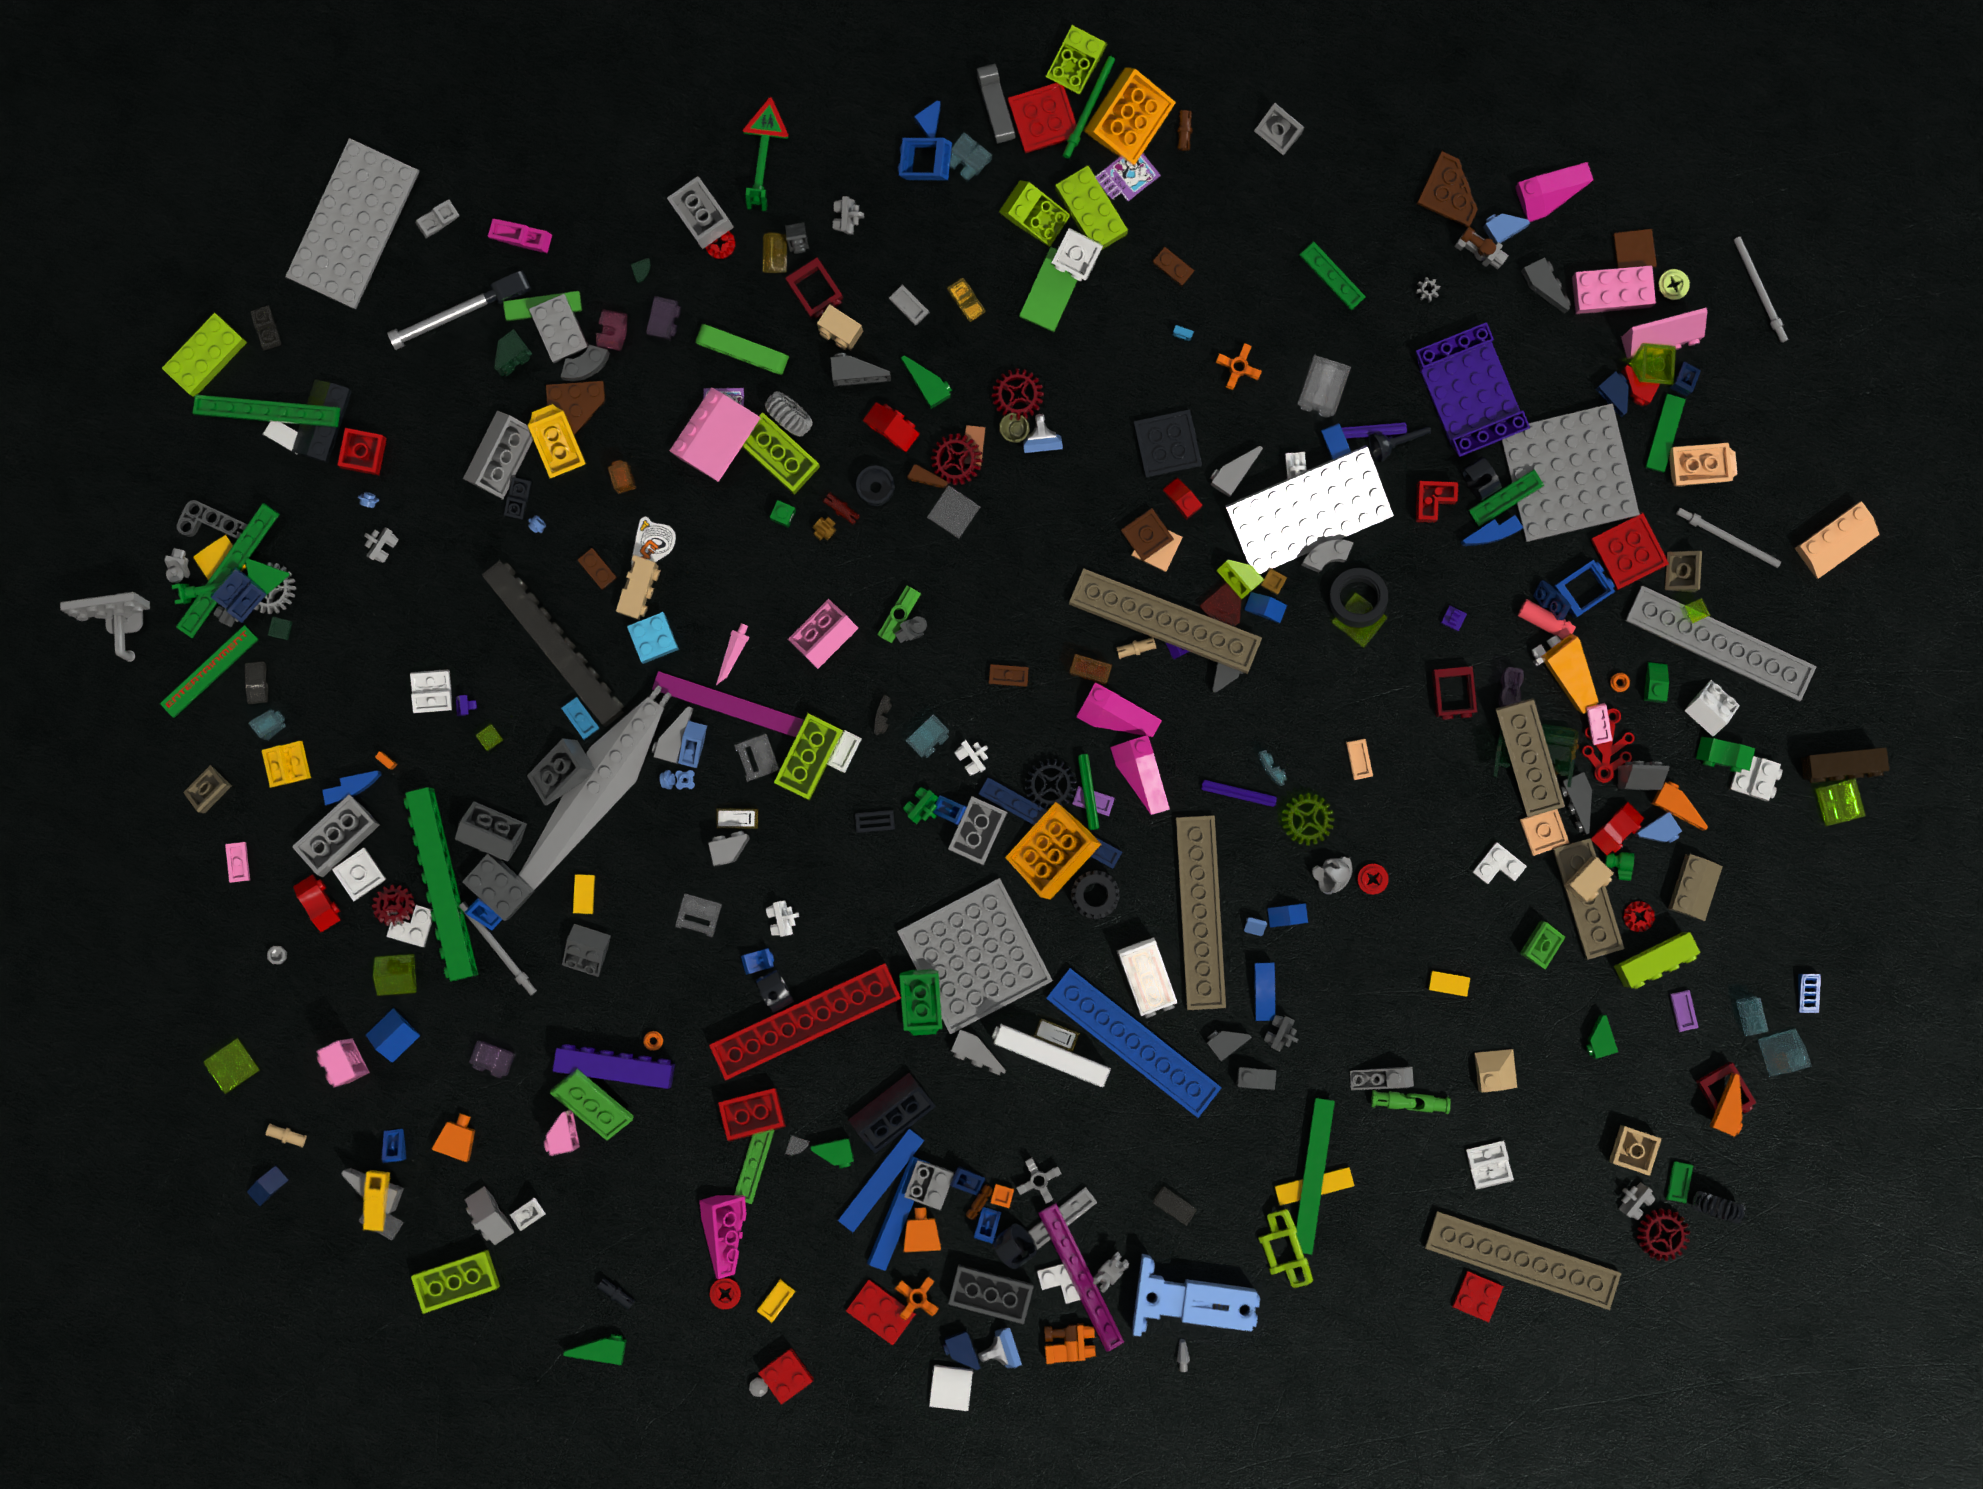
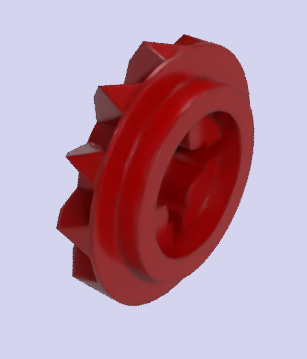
M729 231L720 237L722 241L726 242L722 244L721 251L718 245L713 244L718 239L705 247L712 257L718 259L726 258L734 251L735 239Z
M1368 864L1360 870L1358 884L1368 894H1379L1388 885V874L1382 866ZM1367 873L1372 876L1379 873L1376 878L1379 885L1375 883L1367 885L1370 880Z
M1642 901L1631 903L1624 912L1625 924L1635 932L1648 930L1652 927L1655 920L1654 910L1649 904ZM1644 911L1642 917L1645 921L1639 920L1635 922L1637 916L1634 912L1641 913Z
M730 1278L717 1280L710 1289L711 1301L720 1309L733 1308L741 1297V1289L737 1282ZM731 1287L732 1289L729 1292L730 1298L724 1297L720 1300L719 1298L722 1295L721 1289L727 1290Z

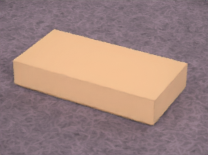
M1366 739L1347 742L1346 746L1353 780L1372 777L1373 773Z

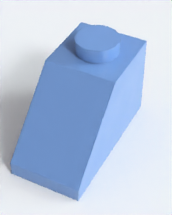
M1494 214L1486 219L1487 223L1483 228L1496 245L1498 242L1502 243L1528 227L1530 222L1527 219L1506 214H1500L1499 216Z
M688 721L682 738L679 764L697 768L705 740L706 725Z
M1666 812L1638 830L1635 836L1671 843L1679 838L1678 834L1682 830L1671 813Z

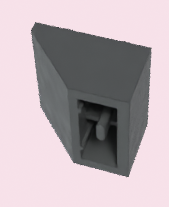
M1625 762V765L1618 766V789L1661 790L1668 774L1669 766H1662V762Z
M574 924L567 938L562 965L599 977L611 935Z

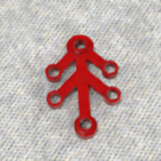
M1614 708L1607 710L1608 717L1610 713L1615 715L1614 720L1609 719L1612 741L1595 745L1603 755L1602 763L1595 756L1594 749L1591 746H1584L1581 750L1582 755L1587 757L1596 768L1594 775L1601 783L1611 781L1614 776V770L1625 762H1630L1632 759V755L1625 751L1619 755L1617 760L1610 764V757L1625 745L1633 743L1635 739L1632 733H1625L1622 739L1612 745L1615 723H1618L1621 719L1620 711ZM1587 727V728L1584 730V735H1585V737L1591 739V736H1589V735L1587 734V731H1588V729H1590V728ZM1626 735L1631 736L1630 742L1625 740ZM1586 748L1591 750L1590 755L1585 754L1584 750ZM1623 754H1627L1629 756V759L1627 761H1624L1622 759ZM1602 770H1606L1607 775L1605 777L1601 776Z

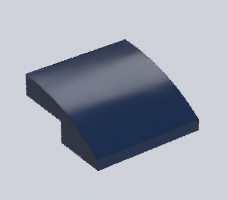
M235 567L214 590L211 598L226 608V612L242 623L267 594L247 575Z

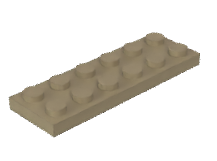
M1531 698L1497 708L1496 712L1527 817L1565 807L1534 699Z
M1591 838L1553 849L1563 885L1589 858L1596 857ZM1564 886L1586 960L1624 949L1606 887H1600L1597 890L1599 894L1592 901L1580 902Z

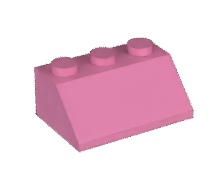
M828 599L788 640L818 669L853 635L858 627Z
M571 1110L561 1113L547 1134V1140H544L546 1152L549 1151L550 1155L573 1151L580 1147L574 1114Z

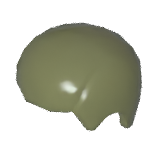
M1009 413L1002 418L999 424L1000 433L1010 442H1021L1027 438L1030 432L1029 422L1022 415H1020V421H1017V414Z

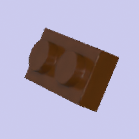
M1166 247L1163 248L1153 261V264L1180 286H1183L1194 273L1192 268Z
M593 548L578 559L579 563L602 590L617 578Z
M990 664L989 684L1027 687L1029 667Z

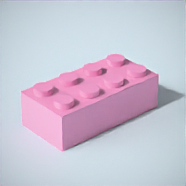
M1652 266L1576 272L1572 276L1576 314L1651 308L1656 304Z
M353 1038L337 1041L317 1051L319 1054L317 1059L322 1067L325 1066L328 1072L326 1074L327 1080L330 1084H334L335 1087L348 1084L370 1073Z

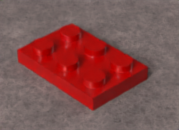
M870 1279L846 1310L847 1313L891 1345H894L916 1314L912 1312L906 1321L902 1319L900 1314L906 1306Z

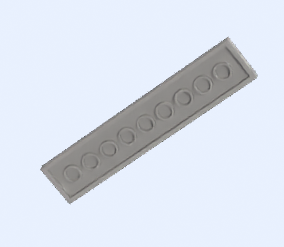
M1644 586L1640 587L1625 620L1799 702L1802 700L1816 669V666Z

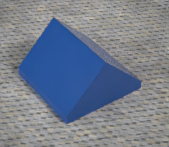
M395 1008L366 1034L375 1050L392 1063L420 1037L419 1033Z

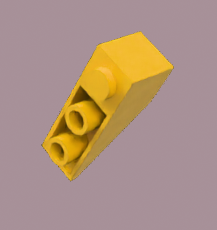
M368 1171L366 1173L364 1191L365 1230L384 1231L390 1178L389 1172Z

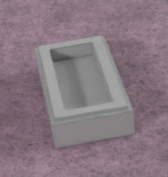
M903 285L889 297V300L915 326L929 313Z

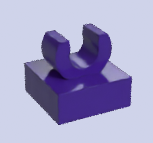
M1449 606L1441 624L1458 632L1467 614Z
M467 695L456 697L457 716L468 715V710L477 708L476 701H467Z

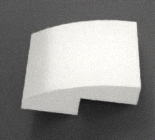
M449 670L410 673L413 713L452 710Z
M1504 1141L1466 1150L1476 1190L1514 1180Z
M934 1365L929 1407L968 1411L973 1369Z

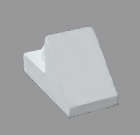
M534 1198L510 1216L521 1231L545 1215V1212Z

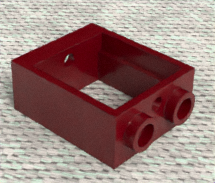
M815 258L785 278L811 319L822 317L829 304L835 308L842 303L843 295L818 258ZM819 270L835 295L811 309L796 284Z
M1473 666L1432 671L1436 717L1441 716L1442 720L1453 719V715H1461V718L1472 717V714L1477 712ZM1466 676L1469 709L1442 711L1439 678Z
M1732 1062L1724 1064L1696 1081L1714 1113L1718 1103L1708 1086L1730 1073L1740 1076V1089L1747 1099L1746 1102L1741 1104L1742 1113L1744 1114L1752 1110V1105L1756 1104L1755 1099Z

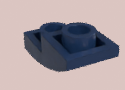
M1545 581L1540 582L1533 594L1541 607L1549 608L1557 620H1564L1572 606L1559 591Z

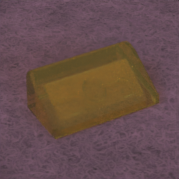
M764 234L763 272L786 273V234Z

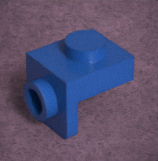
M768 948L741 956L746 975L773 967L774 958Z

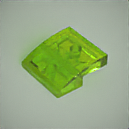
M1357 593L1344 606L1349 612L1355 614H1364L1374 608L1370 602ZM1383 614L1376 623L1363 628L1347 626L1337 618L1332 623L1364 648L1386 621L1387 616Z
M1856 779L1816 789L1825 826L1865 816Z
M238 1038L203 1062L225 1094L259 1071Z

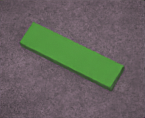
M580 292L503 301L506 321L533 318L529 311L530 308L562 294L566 295L573 312L582 311Z
M775 1130L752 1135L734 1194L745 1196L746 1203H753Z

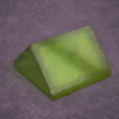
M1641 344L1630 362L1639 382L1673 385L1676 346Z
M414 954L375 957L373 979L377 996L417 993Z

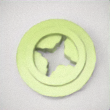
M1668 270L1659 280V291H1661L1664 297L1671 300L1680 299L1689 290V279L1680 270ZM1671 279L1674 283L1681 282L1676 287L1677 290H1674L1673 287L1667 288L1671 284Z

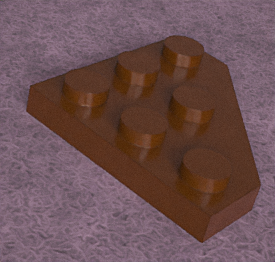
M1442 151L1417 204L1469 228L1478 210L1476 203L1472 198L1460 160Z
M604 381L546 385L547 406L553 404L564 411L574 436L592 417V414L599 406L605 402Z

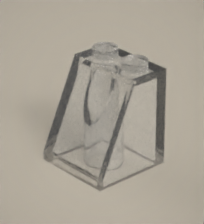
M1314 355L1297 405H1301L1300 408L1306 411H1312V409L1319 411V415L1325 417L1334 416L1351 367Z

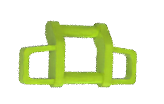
M1284 1209L1269 1214L1267 1218L1272 1232L1260 1236L1258 1239L1265 1250L1271 1267L1269 1269L1271 1275L1286 1271L1293 1288L1312 1283L1313 1278L1308 1260L1304 1258L1296 1235L1297 1229L1289 1211ZM1282 1215L1287 1228L1279 1230L1275 1216ZM1289 1236L1297 1260L1278 1265L1270 1240ZM1302 1267L1305 1281L1299 1282L1293 1268Z

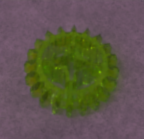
M1308 793L1306 794V800H1304L1301 794L1299 795V802L1296 798H1293L1292 802L1294 805L1287 803L1286 806L1290 808V811L1283 810V813L1288 815V817L1282 818V821H1288V824L1283 825V828H1290L1286 834H1294L1291 840L1295 841L1299 837L1298 844H1302L1303 840L1306 839V845H1310V839H1312L1315 845L1317 844V837L1320 841H1323L1324 837L1322 834L1329 836L1330 833L1326 831V828L1333 829V826L1328 824V822L1334 821V818H1328V815L1333 814V811H1326V808L1330 805L1326 804L1323 806V798L1319 802L1316 801L1318 795H1314L1311 800ZM1302 804L1315 805L1308 813L1297 808ZM1319 809L1323 815L1322 826L1316 821V814ZM1294 813L1300 818V825L1297 830L1293 825ZM1312 814V824L1307 823L1304 825V815L1309 816ZM1308 826L1318 830L1316 834L1310 836L1301 834Z

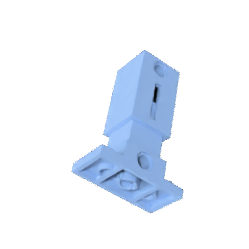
M1142 1254L1132 1326L1134 1336H1141L1142 1332L1146 1331L1147 1320L1144 1317L1159 1319L1160 1315L1180 1317L1182 1322L1245 1331H1252V1328L1256 1327L1257 1315L1255 1307H1259L1260 1296H1258L1254 1288L1185 1279V1284L1164 1281L1162 1276L1149 1274H1153L1154 1262L1151 1260L1150 1255ZM1154 1292L1156 1297L1153 1300L1146 1299L1148 1293ZM1242 1305H1248V1309L1245 1312H1239V1308Z

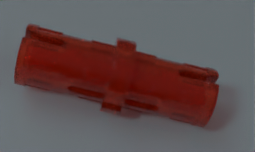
M831 492L827 497L833 502L827 498L823 500V503L835 510L838 516L841 515L852 525L857 521L851 518V515L857 520L860 515L847 506L846 502H841Z

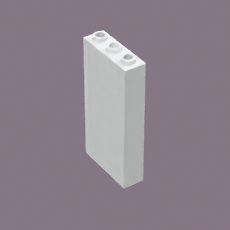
M1003 1024L1000 1025V1028L996 1026L992 1035L996 1045L1100 1087L1104 1086L1110 1068Z

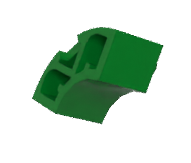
M1701 737L1696 759L1703 761V765L1714 767L1717 764L1730 767V771L1741 773L1742 770L1750 771L1755 748L1715 738Z

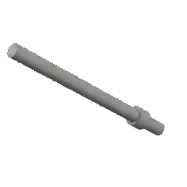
M1741 236L1734 239L1737 249L1771 320L1770 325L1776 331L1780 342L1783 343L1788 340L1782 327L1783 322L1781 318H1778Z
M1682 508L1678 509L1676 514L1688 520L1695 527L1697 525L1776 568L1780 566V560L1701 519V516L1698 514H1692Z
M465 901L460 904V908L465 913L469 908L468 904ZM466 915L515 975V980L518 984H522L527 992L533 995L537 990L529 982V977L525 972H521L484 925Z

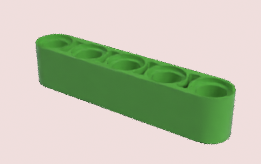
M705 324L701 325L695 343L780 375L783 374L789 356Z

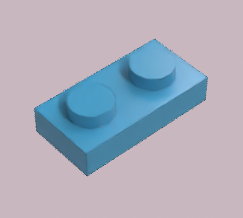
M578 697L561 708L584 740L600 729Z

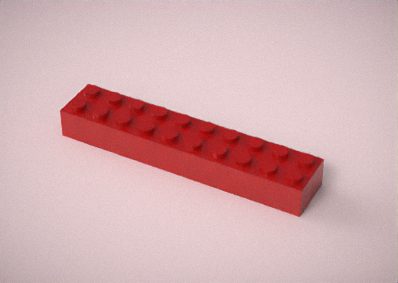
M885 963L709 1046L725 1080L891 1004L901 999V995Z

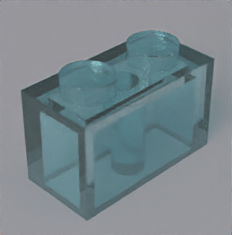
M933 714L906 742L921 758L924 756L928 758L935 751L933 747L938 742L943 744L949 738L947 735L949 730Z

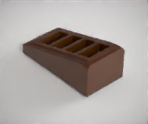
M918 465L913 466L907 477L910 481L940 488H947L948 486L947 481Z

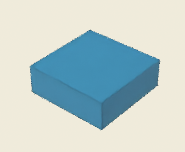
M1175 325L1172 335L1191 341L1194 331Z

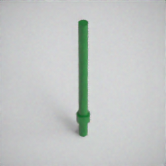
M1108 56L1074 132L1070 134L1067 140L1068 144L1063 153L1065 158H1070L1074 147L1078 146L1081 132L1114 64L1115 58Z

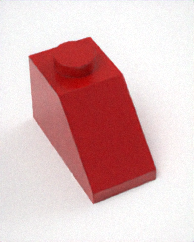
M1626 365L1622 370V374L1627 379L1626 383L1629 385V396L1634 399L1633 401L1641 406L1645 404L1647 406L1652 401L1661 382Z
M1178 478L1163 489L1186 520L1202 507V504L1192 491Z

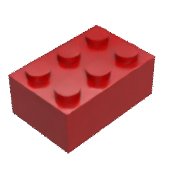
M775 1088L718 1103L727 1141L786 1127L777 1089Z

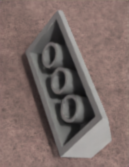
M497 411L463 479L503 499L511 485L512 477L516 475L533 441L528 425L508 414Z
M349 794L292 847L317 875L324 877L380 824Z

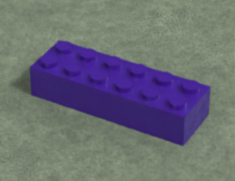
M564 1044L562 1047L556 1048L554 1072L571 1074L578 1069L587 1077L666 1089L672 1087L675 1064H671L669 1059L660 1058L658 1061H651L652 1057L641 1055L638 1058H632L633 1054L619 1053L618 1056L613 1055L614 1051L600 1050V1053L594 1052L595 1048L581 1047V1050L575 1049V1045Z

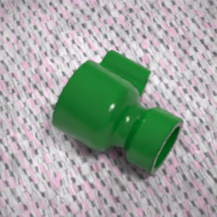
M1620 852L1618 855L1609 853L1605 857V865L1608 868L1617 867L1619 880L1631 881L1634 853Z

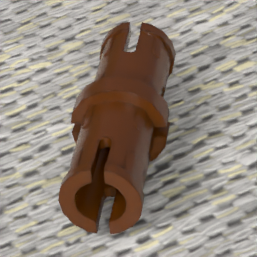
M1188 110L1180 111V123L1177 128V133H1179L1178 150L1182 151L1190 150L1192 112Z

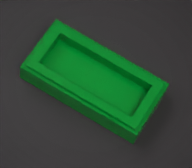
M1673 1161L1666 1196L1667 1200L1687 1202L1693 1165Z

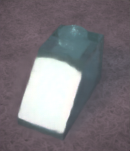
M269 710L249 722V725L257 735L266 740L272 738L286 726L283 722L285 718L279 711L275 712L273 710Z

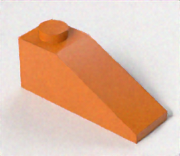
M1670 781L1668 784L1664 783L1662 789L1656 793L1651 804L1666 812H1670L1672 815L1701 830H1706L1708 828L1707 824L1683 791L1678 789L1679 786Z
M1731 1073L1710 1127L1735 1137L1736 1133H1740L1743 1123H1741L1742 1105L1740 1076Z

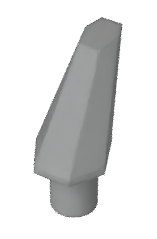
M1180 1339L1177 1362L1180 1363L1181 1372L1187 1371V1363L1190 1362L1184 1339Z

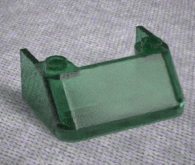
M1541 724L1552 764L1555 765L1554 770L1559 775L1568 776L1567 787L1571 788L1579 733L1572 728ZM1502 729L1500 730L1494 777L1498 776L1499 766L1506 768L1512 766Z

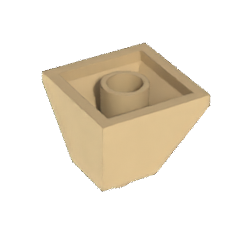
M1513 1049L1474 1053L1479 1092L1517 1088Z

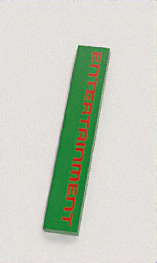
M244 625L160 703L162 707L175 718L259 639Z

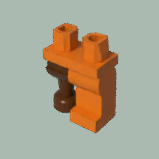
M1078 1323L1055 1330L1052 1329V1326H1045V1342H1052L1053 1338H1064V1343L1046 1344V1364L1085 1361V1358L1096 1356L1095 1345H1084V1338H1095L1093 1326H1083V1323Z

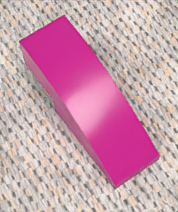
M492 219L488 237L515 246L548 253L552 234L544 230L529 228L526 225Z

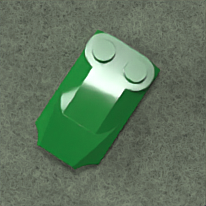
M925 969L909 970L900 973L904 1031H909L912 1035L936 1034L939 1029L943 1028L939 971Z

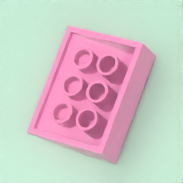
M1707 308L1632 327L1621 337L1627 359L1639 360L1645 358V354L1651 353L1654 356L1663 353V350L1667 348L1673 351L1682 348L1681 345L1686 343L1689 346L1700 343L1699 340L1705 337Z
M711 387L670 449V452L683 462L719 482L757 425L760 417Z

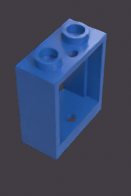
M903 138L900 146L899 176L906 180H948L952 142L945 138ZM915 147H936L933 173H912Z
M1594 560L1553 586L1572 605L1569 612L1574 619L1615 592L1613 582L1610 578L1604 576L1602 566L1598 562L1595 563ZM1587 569H1590L1605 592L1580 608L1565 587V584Z

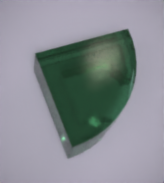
M649 258L631 264L637 283L642 282L649 273Z

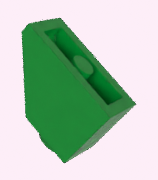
M1648 662L1644 701L1666 702L1669 688L1668 665Z
M1600 1015L1587 1039L1588 1045H1586L1589 1056H1592L1594 1059L1618 1052L1607 1015Z
M849 1138L811 1146V1151L832 1165H839V1168L851 1166L850 1162L854 1161Z

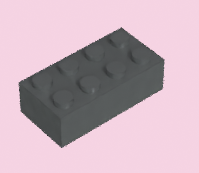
M958 1265L949 1305L1024 1324L1034 1285Z

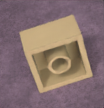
M830 304L817 323L819 334L827 340L832 338L835 340L836 345L843 350L847 348L851 351L863 333L861 324Z
M1597 857L1589 858L1563 886L1580 902L1592 901L1599 894L1597 890L1611 882L1613 872Z
M1620 1125L1609 1162L1650 1176L1661 1138Z

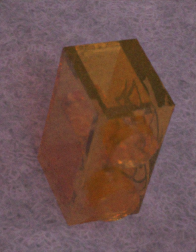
M622 460L611 463L612 466L608 467L615 491L620 494L636 489L628 463Z
M1075 654L1069 674L1106 685L1112 665Z

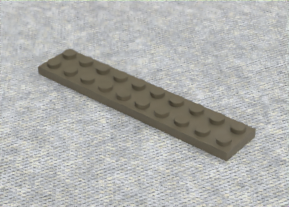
M1083 569L1069 602V605L1246 674L1250 670L1262 640L1259 636L1086 569Z
M1215 816L1176 818L1187 1010L1226 1008Z
M1436 1211L1425 1245V1249L1610 1310L1621 1276L1620 1272Z

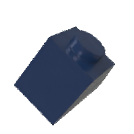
M1614 372L1596 388V391L1608 404L1613 403L1614 411L1622 417L1627 413L1629 385L1626 383L1627 379L1621 373Z
M967 1330L945 1338L946 1343L943 1344L946 1355L950 1354L953 1360L973 1369H980L981 1366Z

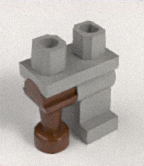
M1470 226L1455 245L1460 251L1464 247L1474 253L1478 260L1483 261L1482 264L1486 267L1491 264L1498 269L1509 256L1500 250L1503 246L1498 242L1495 245L1492 239H1483Z

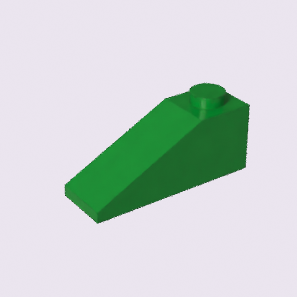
M905 355L901 357L903 364L931 409L951 397L949 392L952 390L947 381L943 382L940 377Z
M611 1334V1337H605L566 1349L563 1356L621 1365L624 1359L627 1340L622 1339L621 1335Z

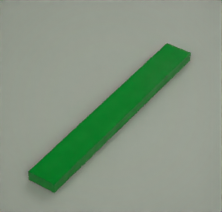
M195 395L193 414L338 428L340 408Z
M263 503L205 586L221 583L235 567L241 570L246 563L245 560L250 558L280 514ZM212 593L198 595L176 628L193 638L217 605V602L211 598Z
M1315 1098L1296 1223V1235L1302 1252L1311 1255L1313 1253L1335 1103L1333 1100Z

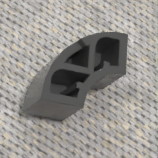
M589 345L586 352L580 357L565 359L561 378L564 381L575 382L591 377L604 367L610 355L609 351Z

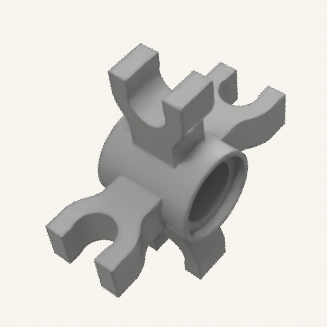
M1032 1158L1026 1160L1025 1163L1032 1175L1030 1181L1017 1186L1019 1194L1021 1195L1034 1188L1040 1190L1046 1203L1052 1201L1053 1198L1046 1186L1048 1180L1061 1174L1059 1167L1057 1166L1044 1173L1038 1171ZM1037 1175H1041L1045 1179L1044 1183L1040 1186L1035 1185L1033 1182L1034 1177Z
M1118 1252L1112 1256L1111 1260L1108 1259L1093 1277L1094 1285L1098 1282L1102 1283L1100 1288L1103 1293L1109 1288L1110 1284L1113 1285L1121 1277L1123 1271L1129 1265L1126 1259L1123 1262L1119 1261L1121 1256Z

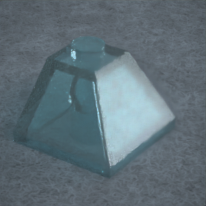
M1796 1029L1758 1039L1769 1076L1811 1067L1806 1047Z

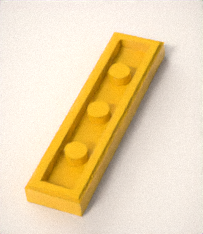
M1350 1167L1324 1173L1321 1195L1353 1187L1354 1182ZM1303 1179L1274 1186L1280 1206L1300 1201Z

